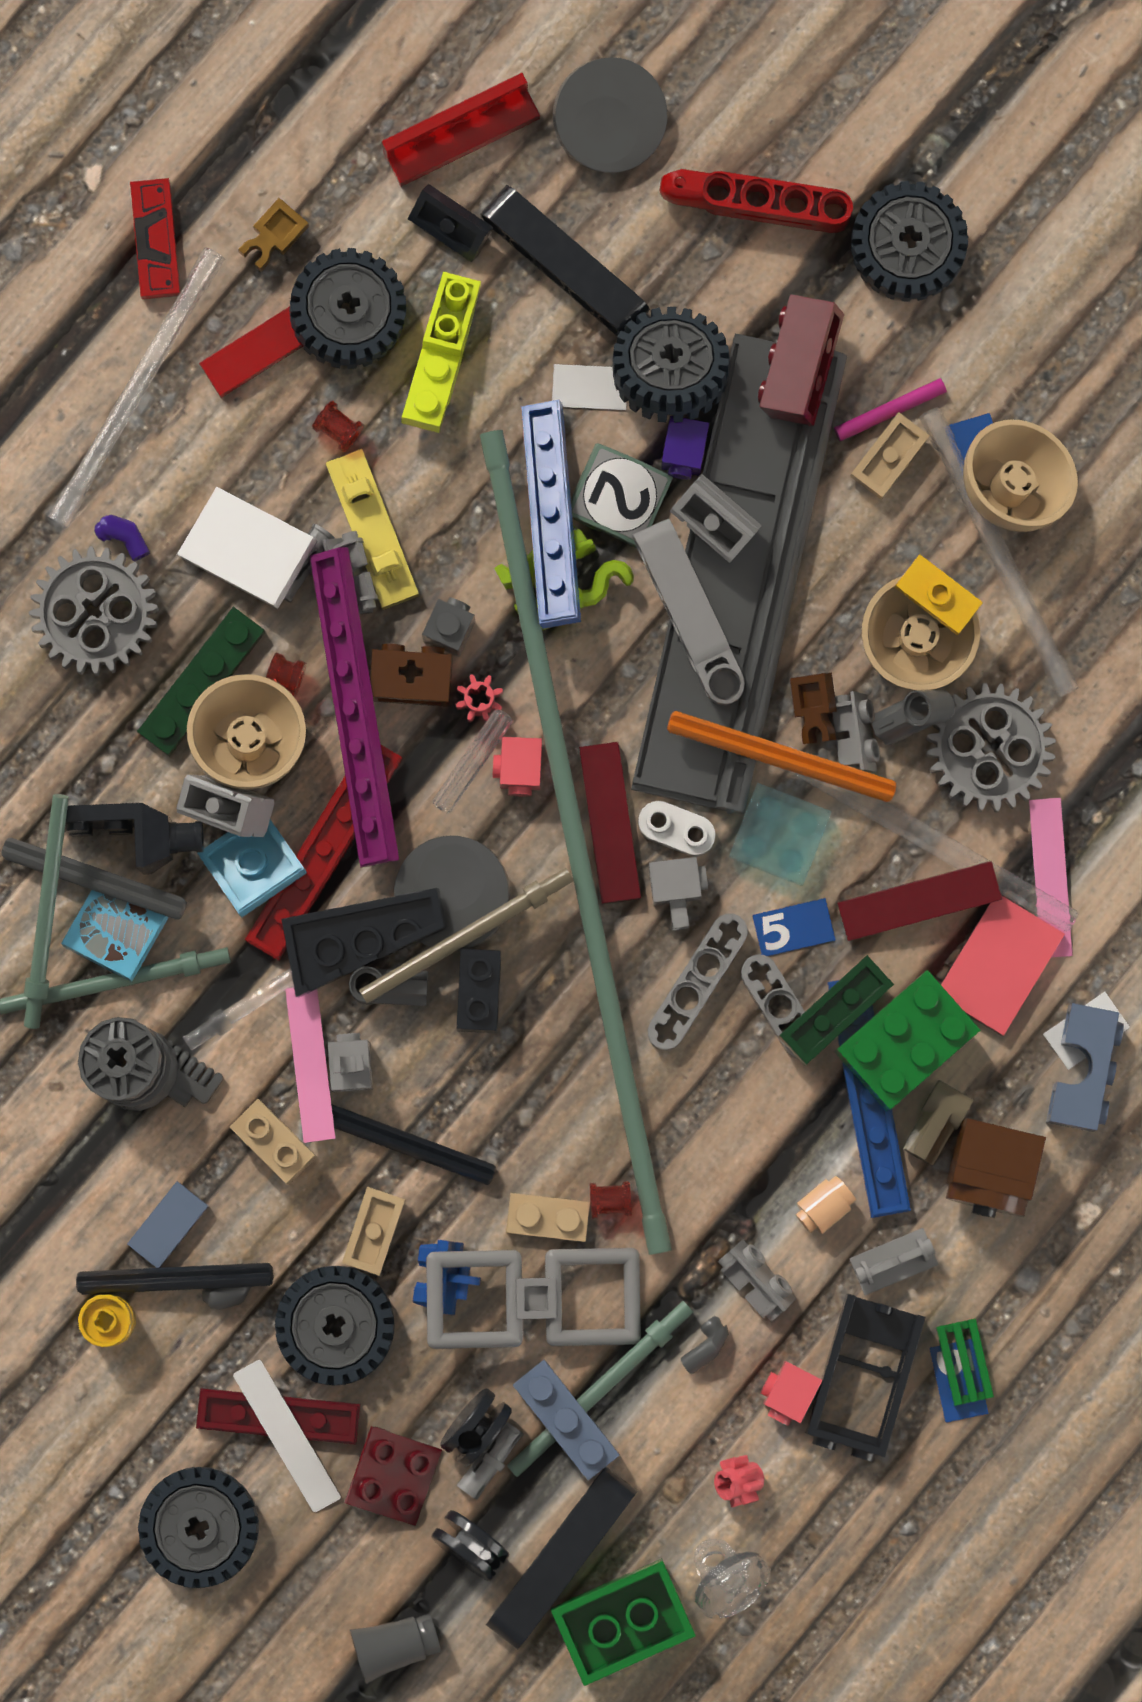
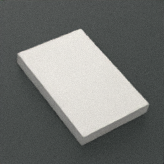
M216 487L177 555L278 609L317 540L305 532Z

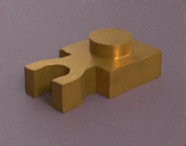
M278 198L254 224L253 228L259 235L254 239L244 242L238 251L246 258L250 251L254 249L260 250L262 257L255 263V266L262 272L270 262L271 253L277 249L284 255L307 230L309 223L282 199Z

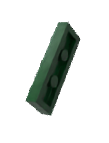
M866 955L778 1037L806 1066L887 992L894 983Z

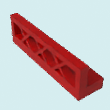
M520 73L381 141L383 153L400 187L539 120L540 114L528 92V82L523 73Z

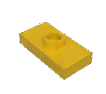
M920 554L894 587L957 636L983 604L976 596Z

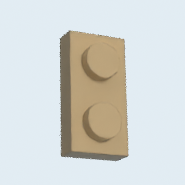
M898 412L853 470L850 477L882 500L927 442L930 435Z
M367 1187L342 1263L381 1276L406 1200Z
M510 1193L506 1233L586 1242L590 1202Z

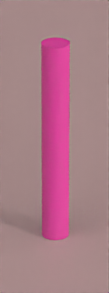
M939 378L834 427L836 436L841 442L895 417L898 412L903 413L947 392L945 384Z

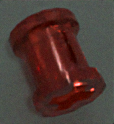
M331 401L319 413L312 425V429L317 433L319 431L324 432L339 444V450L345 452L357 440L364 428V424L360 421L354 422L338 410L337 403Z
M625 1181L622 1185L597 1186L596 1183H589L591 1219H598L599 1214L624 1213L625 1216H632L630 1181Z

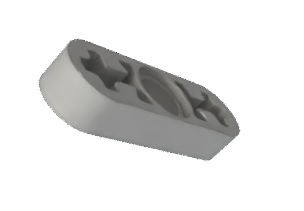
M753 955L744 962L741 969V979L785 1051L790 1056L798 1059L778 1037L782 1033L779 1026L788 1024L797 1014L801 1016L805 1011L774 961L766 955ZM755 962L760 967L764 965L769 967L770 971L765 976L771 986L775 981H778L782 987L770 991L764 999H761L757 993L765 990L762 983L758 979L751 981L748 977L752 972L750 965ZM782 995L790 1000L792 1010L787 1017L776 1018L770 1013L768 1005L773 997Z

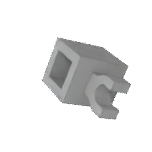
M697 857L649 863L653 906L669 904L672 930L689 929L686 902L701 900V890L708 889L705 866H698Z
M360 1033L336 1035L337 1042H328L331 1091L373 1090L370 1042L368 1040H361Z

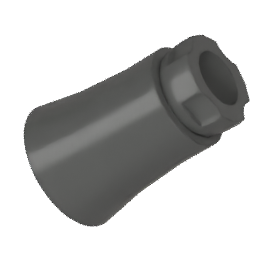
M430 1614L422 1615L416 1619L412 1616L373 1627L350 1629L356 1655L366 1684L406 1665L425 1660L426 1655L441 1652Z

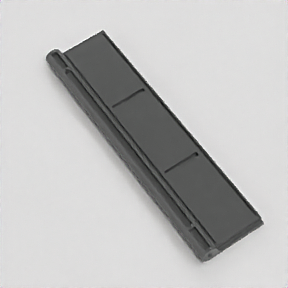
M736 333L729 356L730 368L725 392H722V397L718 404L703 475L762 526L730 563L691 529L685 552L743 674L744 690L739 700L733 704L724 706L712 702L706 695L673 624L669 620L631 790L714 808L726 811L727 814H745L756 760L670 733L667 730V725L671 714L674 711H679L762 738L847 360V355L834 351L814 426L770 418L759 407L758 391L762 381L767 380L770 369L768 363L769 351L772 344L776 342Z

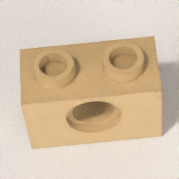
M259 1099L230 1126L288 1185L317 1158Z

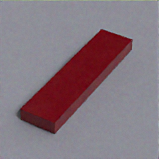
M619 742L579 747L601 904L641 899Z
M991 860L839 901L837 904L847 940L851 941L1002 900Z
M200 1388L196 1429L268 1436L243 1392ZM282 1396L307 1440L357 1444L361 1404Z

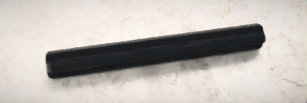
M331 1104L335 1129L485 1185H489L493 1180L496 1171L494 1164Z
M270 1263L82 1271L77 1273L76 1288L77 1292L86 1295L270 1286L273 1284L274 1272Z

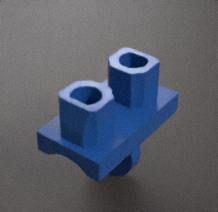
M438 1240L437 1244L420 1245L418 1254L419 1266L426 1267V1258L429 1253L463 1251L464 1243ZM471 1267L443 1268V1314L455 1315L457 1299L467 1300L469 1284L480 1286L481 1278L470 1276ZM417 1282L414 1287L413 1303L426 1308L427 1283Z

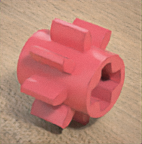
M472 674L470 675L471 684L467 688L457 686V691L464 696V700L459 701L456 704L457 710L467 708L469 711L467 720L470 723L474 720L475 716H482L487 724L489 723L488 714L492 709L496 712H502V706L496 703L494 698L500 697L503 694V689L497 688L492 690L490 687L492 681L490 675L485 678L484 682H477ZM481 690L486 691V699L489 703H481L478 708L473 707V699L470 695H478Z
M747 1455L721 1461L720 1466L722 1470L717 1472L714 1479L718 1495L724 1500H730L731 1507L758 1501L759 1497L756 1492L764 1487V1474L760 1466L755 1462H749Z

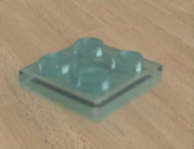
M757 783L729 858L803 887L832 811Z

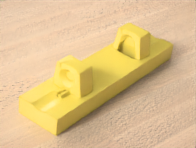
M360 449L326 462L328 472L352 531H357L358 538H363V547L368 563L365 566L367 571L370 572L382 610L418 597L417 587L363 450ZM361 494L370 495L368 498L352 503V500Z

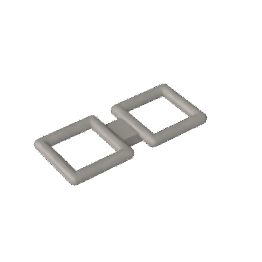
M635 1248L552 1249L545 1255V1278H522V1257L516 1250L431 1252L427 1255V1343L432 1349L518 1347L523 1341V1319H546V1340L551 1346L629 1345L640 1341L639 1252ZM624 1264L625 1328L562 1330L561 1265ZM506 1266L507 1331L443 1333V1268Z

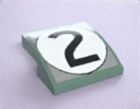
M596 443L571 497L572 519L597 532L603 531L637 548L632 535L652 526L673 477L624 453Z

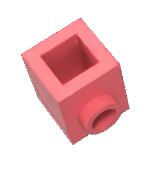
M502 737L501 755H494L493 778L500 779V788L508 789V795L528 797L532 796V790H540L542 738Z
M784 1361L778 1375L773 1372L769 1374L760 1394L766 1396L763 1404L771 1408L768 1416L787 1426L790 1425L792 1419L801 1423L822 1379Z

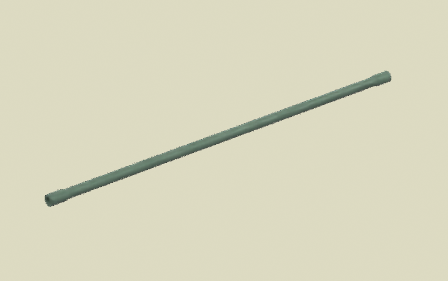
M503 430L489 431L480 434L486 469L490 474L574 880L642 1210V1225L649 1255L671 1251L672 1247L666 1218L660 1204L543 632L539 624L538 608L509 473L510 463Z

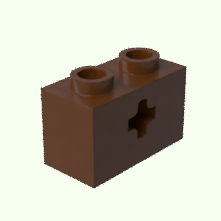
M382 644L381 650L372 649L370 683L373 701L450 707L452 654H445L444 648L423 646L421 647V652L405 651V646L400 644ZM414 665L417 672L422 674V676H416L414 683H407L406 677L400 674L401 672H408L409 666Z

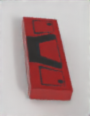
M170 179L130 182L141 299L181 296Z

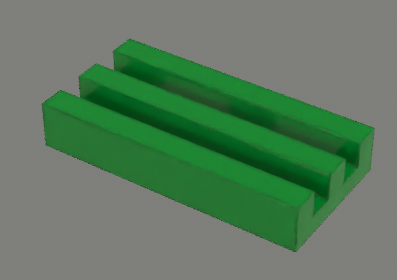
M976 1318L936 1327L953 1405L957 1406L993 1398L994 1395ZM963 1329H969L983 1389L982 1392L976 1393L962 1333ZM954 1332L968 1395H960L946 1333Z

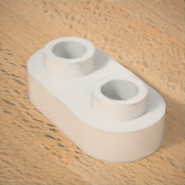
M662 801L651 802L640 812L638 820L639 829L642 835L650 841L690 856H701L707 853L714 844L715 829L712 823L705 817ZM655 814H662L666 818V824L661 828H656L651 824V817ZM692 828H698L702 831L703 838L699 842H693L688 838V832Z

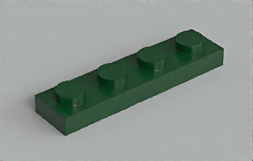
M233 606L137 732L170 757L187 735L188 717L195 701L209 686L235 673L265 634V630Z

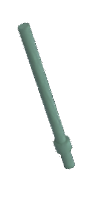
M54 794L52 797L30 977L25 979L24 996L27 997L24 1026L31 1029L40 1028L43 999H47L49 981L46 979L69 800L68 796L62 794Z
M226 947L199 954L195 950L181 953L180 958L142 966L132 982L115 973L49 987L48 997L43 999V1005L183 973L185 977L201 974V969L231 963L229 949ZM24 993L0 998V1015L26 1009L27 997L24 996Z
M684 1301L678 1304L660 1322L655 1320L645 1330L647 1334L577 1399L586 1413L658 1345L662 1348L673 1338L671 1333L694 1313ZM546 1428L508 1463L507 1467L518 1477L555 1443L556 1439Z

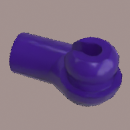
M111 514L103 516L100 522L96 523L94 532L97 538L101 541H109L111 539L122 541L133 561L140 560L150 554L137 525L133 521Z

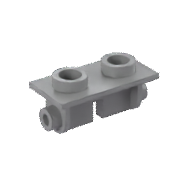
M357 531L342 534V538L322 540L325 551L338 547L349 548L359 614L373 613L378 596L375 594L370 572H363L362 567L368 564L363 547V538H358Z
M855 691L850 692V695L835 696L837 712H832L835 732L849 731L850 738L836 740L839 763L862 771L877 772L876 762L880 759L878 743L872 735L871 723L874 722L875 713L871 700L868 699L867 694Z
M923 1228L849 1258L864 1296L939 1265L934 1255L933 1245L930 1239L927 1238Z
M744 1239L718 1261L723 1267L720 1271L739 1291L749 1282L755 1287L745 1298L762 1318L767 1316L772 1322L796 1300L789 1283L782 1276L775 1275L765 1264V1258L760 1250L754 1245H748Z

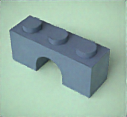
M1075 1003L1068 1005L1061 1045L1075 1047L1082 1051L1088 1060L1089 1068L1085 1079L1079 1084L1062 1082L1053 1084L1046 1123L1090 1132L1097 1131L1099 1124L1105 1125L1109 1110V1101L1103 1100L1106 1085H1113L1117 1062L1111 1061L1113 1045L1120 1046L1124 1030V1023L1118 1022L1119 1012Z
M545 1359L513 1384L514 1388L587 1480H590L620 1456L619 1452L585 1412Z

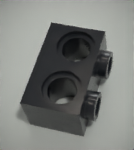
M461 949L456 1027L458 1032L497 1034L501 951Z

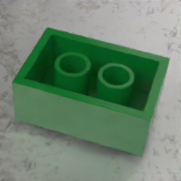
M926 970L838 1047L834 1053L887 1112L981 1030L933 975Z
M662 1558L551 1607L553 1617L584 1686L696 1636Z

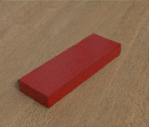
M290 306L199 363L220 398L304 347L301 342H298L295 337V331L291 326Z

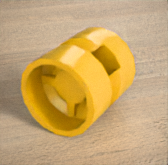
M111 1294L97 1295L87 1300L81 1308L78 1317L79 1330L83 1337L93 1345L100 1347L118 1346L127 1341L132 1335L136 1325L135 1312L131 1304L123 1297Z

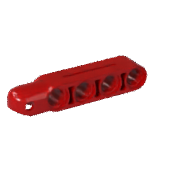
M686 169L676 170L662 176L659 188L662 198L675 205L705 209L708 213L718 216L827 233L843 231L849 225L853 211V202L850 196L838 189L724 171L705 173ZM722 186L728 191L729 196L724 200L716 201L707 192L711 187ZM752 192H760L766 196L768 202L761 207H755L748 203L746 197ZM791 198H799L805 203L806 209L800 213H793L786 208L785 202ZM830 204H837L843 208L845 215L839 219H832L825 214L824 208Z

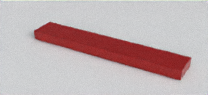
M381 745L388 784L403 757ZM345 776L296 855L307 873L269 899L245 938L246 942L278 961L281 960L287 950L281 919L308 914L355 838Z

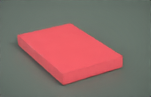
M1002 896V900L989 904L941 983V986L968 1016L999 1035L1004 1036L1065 933Z

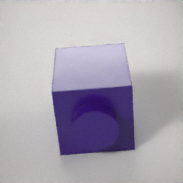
M670 416L661 469L668 470V475L678 479L689 480L692 475L700 476L709 423L683 418V422L674 423L673 416Z

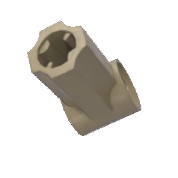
M938 1080L921 1109L923 1114L914 1126L903 1149L933 1166L952 1131L957 1130L974 1099Z

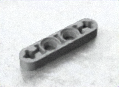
M724 914L713 923L650 1022L648 1038L655 1048L660 1050L676 1048L686 1035L746 940L748 934L747 925L740 916ZM731 922H735L738 925L736 932L741 936L738 940L731 938L727 942L724 950L731 951V954L726 958L718 949L707 946V943L712 939L717 945L723 935V932L718 929L721 924L728 926ZM711 954L718 959L720 969L715 975L706 977L699 973L697 961L702 955ZM689 987L697 992L698 1004L695 1008L683 1010L676 1004V993L682 988ZM667 1006H670L677 1015L686 1017L689 1020L685 1025L678 1020L672 1030L677 1035L673 1041L666 1039L661 1043L657 1040L659 1033L654 1028L657 1024L662 1026L667 1024L671 1015L664 1013Z

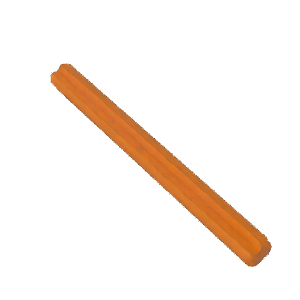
M674 711L669 718L667 730L670 733L885 802H890L894 797L896 782L679 711Z

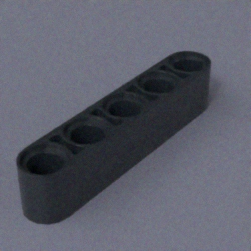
M506 185L480 213L481 218L491 225L497 234L616 336L619 335L620 331H625V325L630 320L636 323L637 315L643 312L647 314L650 310L641 297L509 185Z
M605 1467L491 1616L486 1626L518 1650L638 1491L609 1468Z

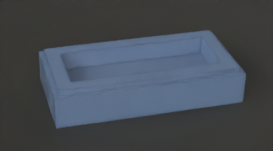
M176 1181L127 1245L156 1268H161L209 1205L180 1182Z

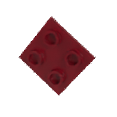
M371 1426L344 1503L416 1526L442 1449L391 1433L376 1426Z

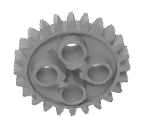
M90 546L87 551V557L82 558L79 552L74 549L72 552V562L68 563L62 556H59L58 562L61 568L58 571L48 566L45 568L51 577L48 582L37 579L36 583L43 590V593L33 594L30 598L39 604L40 608L29 611V615L32 618L40 619L41 622L35 624L32 627V631L35 634H46L40 639L38 644L41 648L53 645L48 656L50 659L55 660L63 655L62 667L67 670L73 662H77V672L83 675L87 665H91L94 674L99 676L101 665L106 664L109 670L115 673V661L120 659L127 667L130 666L127 654L133 652L136 655L142 656L143 653L137 645L139 641L152 642L145 629L157 628L158 624L153 619L148 618V614L158 612L159 607L155 604L147 603V601L156 596V592L154 589H143L150 579L147 574L135 577L139 570V565L136 562L128 567H124L126 563L125 554L121 553L113 561L111 560L112 556L109 548H105L101 557H97L94 548ZM95 574L103 578V585L97 592L89 593L84 591L83 583L88 576ZM114 585H118L119 590L103 602L110 589ZM119 601H128L132 604V612L124 619H116L112 616V608ZM66 603L75 605L76 614L73 619L67 622L57 620L56 613L61 605ZM90 604L94 607L100 605L99 609L102 615L98 619L93 615L88 618L87 606ZM85 621L78 634L74 638L69 637V633ZM96 629L105 632V641L101 646L97 648L86 646L85 638L89 632Z
M983 683L980 695H976L970 686L967 687L965 690L966 700L963 701L956 694L952 695L955 705L952 718L947 723L932 725L939 730V733L927 735L926 740L936 744V748L928 750L926 757L937 758L938 760L929 769L930 773L942 772L944 776L938 782V787L949 783L952 786L948 796L950 799L958 793L963 794V807H966L974 799L977 800L978 812H982L986 802H991L994 812H999L1001 801L1005 800L1007 805L1013 809L1016 807V795L1024 801L1030 799L1028 786L1038 791L1041 789L1042 784L1036 778L1037 775L1048 777L1051 773L1042 764L1043 762H1050L1055 759V755L1046 752L1045 748L1054 745L1056 741L1054 738L1044 737L1043 734L1051 728L1052 724L1039 723L1038 719L1044 710L1042 708L1031 712L1029 709L1033 700L1031 696L1022 703L1017 700L1019 695L1018 688L1013 690L1010 696L1004 695V686L1001 683L995 693H990L987 683ZM989 711L1000 712L1005 718L1004 728L1000 730L989 728L985 722V714ZM969 719L976 721L980 731L989 743L994 741L999 743L996 754L1013 772L1011 777L1004 773L1001 764L992 752L986 755L982 752L985 742L977 731L969 725ZM961 733L968 735L973 741V749L967 753L957 751L952 743L953 737ZM1012 743L1023 744L1028 750V759L1024 762L1012 760L1008 754L1009 745ZM983 765L990 766L995 770L996 782L991 785L981 784L977 780L976 769Z

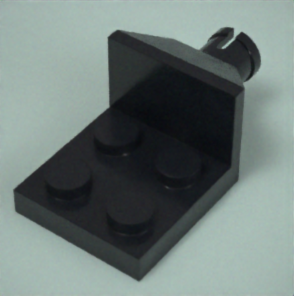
M144 803L70 805L67 808L65 832L69 833L70 837L93 836V829H104L109 831V835L133 834L132 828H135L136 868L143 875L153 874L172 861L173 854L178 852H204L203 822L201 821L193 823L172 822L168 815Z

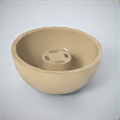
M1003 420L990 424L976 435L969 446L964 460L963 479L970 502L982 517L1005 530L1029 532L1047 527L1060 519L1070 509L1076 497L1078 477L1071 455L1061 441L1052 433L1031 422Z
M898 577L884 585L873 596L866 608L862 622V641L865 653L874 669L884 679L898 687L912 691L933 690L944 687L959 678L968 669L976 656L980 642L977 612L957 636L894 588L901 579V577ZM911 644L922 645V649L921 647L911 646Z
M235 675L212 684L195 701L187 722V740L191 754L198 766L217 783L239 790L263 788L282 779L297 763L306 738L304 715L294 696L279 683L258 675ZM256 742L258 743L255 747L250 749V747L253 746Z

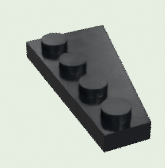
M439 888L281 919L297 998L446 928Z

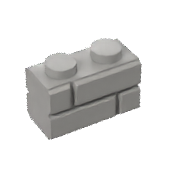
M703 474L697 478L670 510L680 521H686L688 528L729 563L762 526Z
M187 774L186 778H184L176 809L179 814L240 837H264L273 811L274 799L251 790L226 787L207 775Z

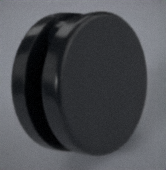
M487 1388L480 1391L460 1412L440 1443L441 1448L447 1453L457 1448L460 1452L457 1461L463 1466L471 1465L481 1456L500 1433L512 1413V1408L505 1402L500 1403L489 1414L486 1413L495 1398V1394Z
M450 1510L444 1519L459 1534L454 1538L442 1529L436 1528L431 1535L432 1539L444 1551L486 1581H491L496 1575V1572L493 1570L499 1569L501 1563H505L509 1557V1552L472 1521L460 1513Z

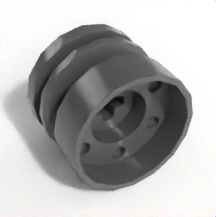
M115 1017L102 1021L88 1032L80 1046L78 1066L84 1083L90 1091L123 1109L141 1111L154 1107L169 1095L176 1083L178 1062L175 1050L165 1037L134 1019ZM121 1055H124V1059L127 1061L124 1067H121V1063L118 1061Z

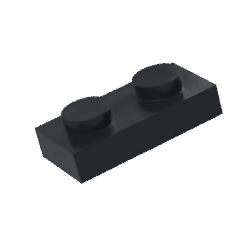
M430 184L422 189L408 217L409 221L470 262H473L479 256L493 229L491 225Z

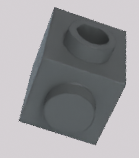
M449 597L447 602L438 599L422 633L423 642L435 647L444 648L446 652L460 657L476 622L475 615L469 612L471 607Z

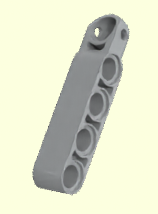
M668 518L633 534V540L706 695L717 705L726 706L733 704L739 700L743 693L745 684L743 674L673 524Z

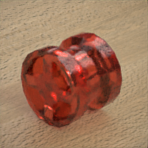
M276 652L270 663L266 678L279 683L296 698L307 663L301 660L296 662L286 660L283 654Z

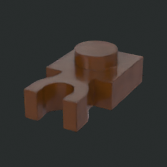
M832 672L790 678L795 717H804L805 720L801 734L803 744L817 743L815 735L817 728L822 732V742L836 740L835 728L828 717V713L837 712Z

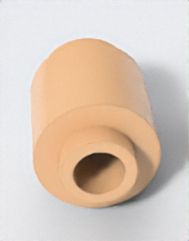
M835 1176L830 1181L827 1179L822 1181L796 1204L800 1211L795 1215L810 1233L817 1229L823 1234L851 1210L850 1205L856 1201V1198L841 1179Z

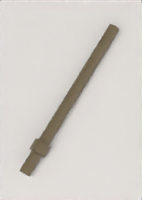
M564 868L540 883L537 881L532 882L522 888L524 891L522 894L359 990L368 1004L531 906L536 909L546 903L548 896L574 881L567 868Z

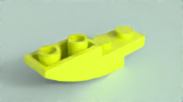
M443 272L424 334L422 350L403 410L402 424L440 433L465 350L481 281Z

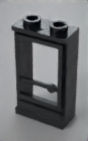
M851 1294L845 1295L821 1378L822 1382L819 1386L805 1432L814 1436L812 1444L831 1450L836 1449L837 1443L852 1447L851 1456L874 1462L876 1455L886 1456L926 1317L858 1298ZM845 1334L902 1350L897 1371H892L889 1366L878 1367L839 1355ZM837 1361L880 1373L884 1378L894 1377L877 1438L820 1421Z

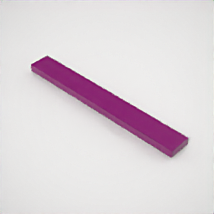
M338 547L310 555L361 868L399 860L349 548Z

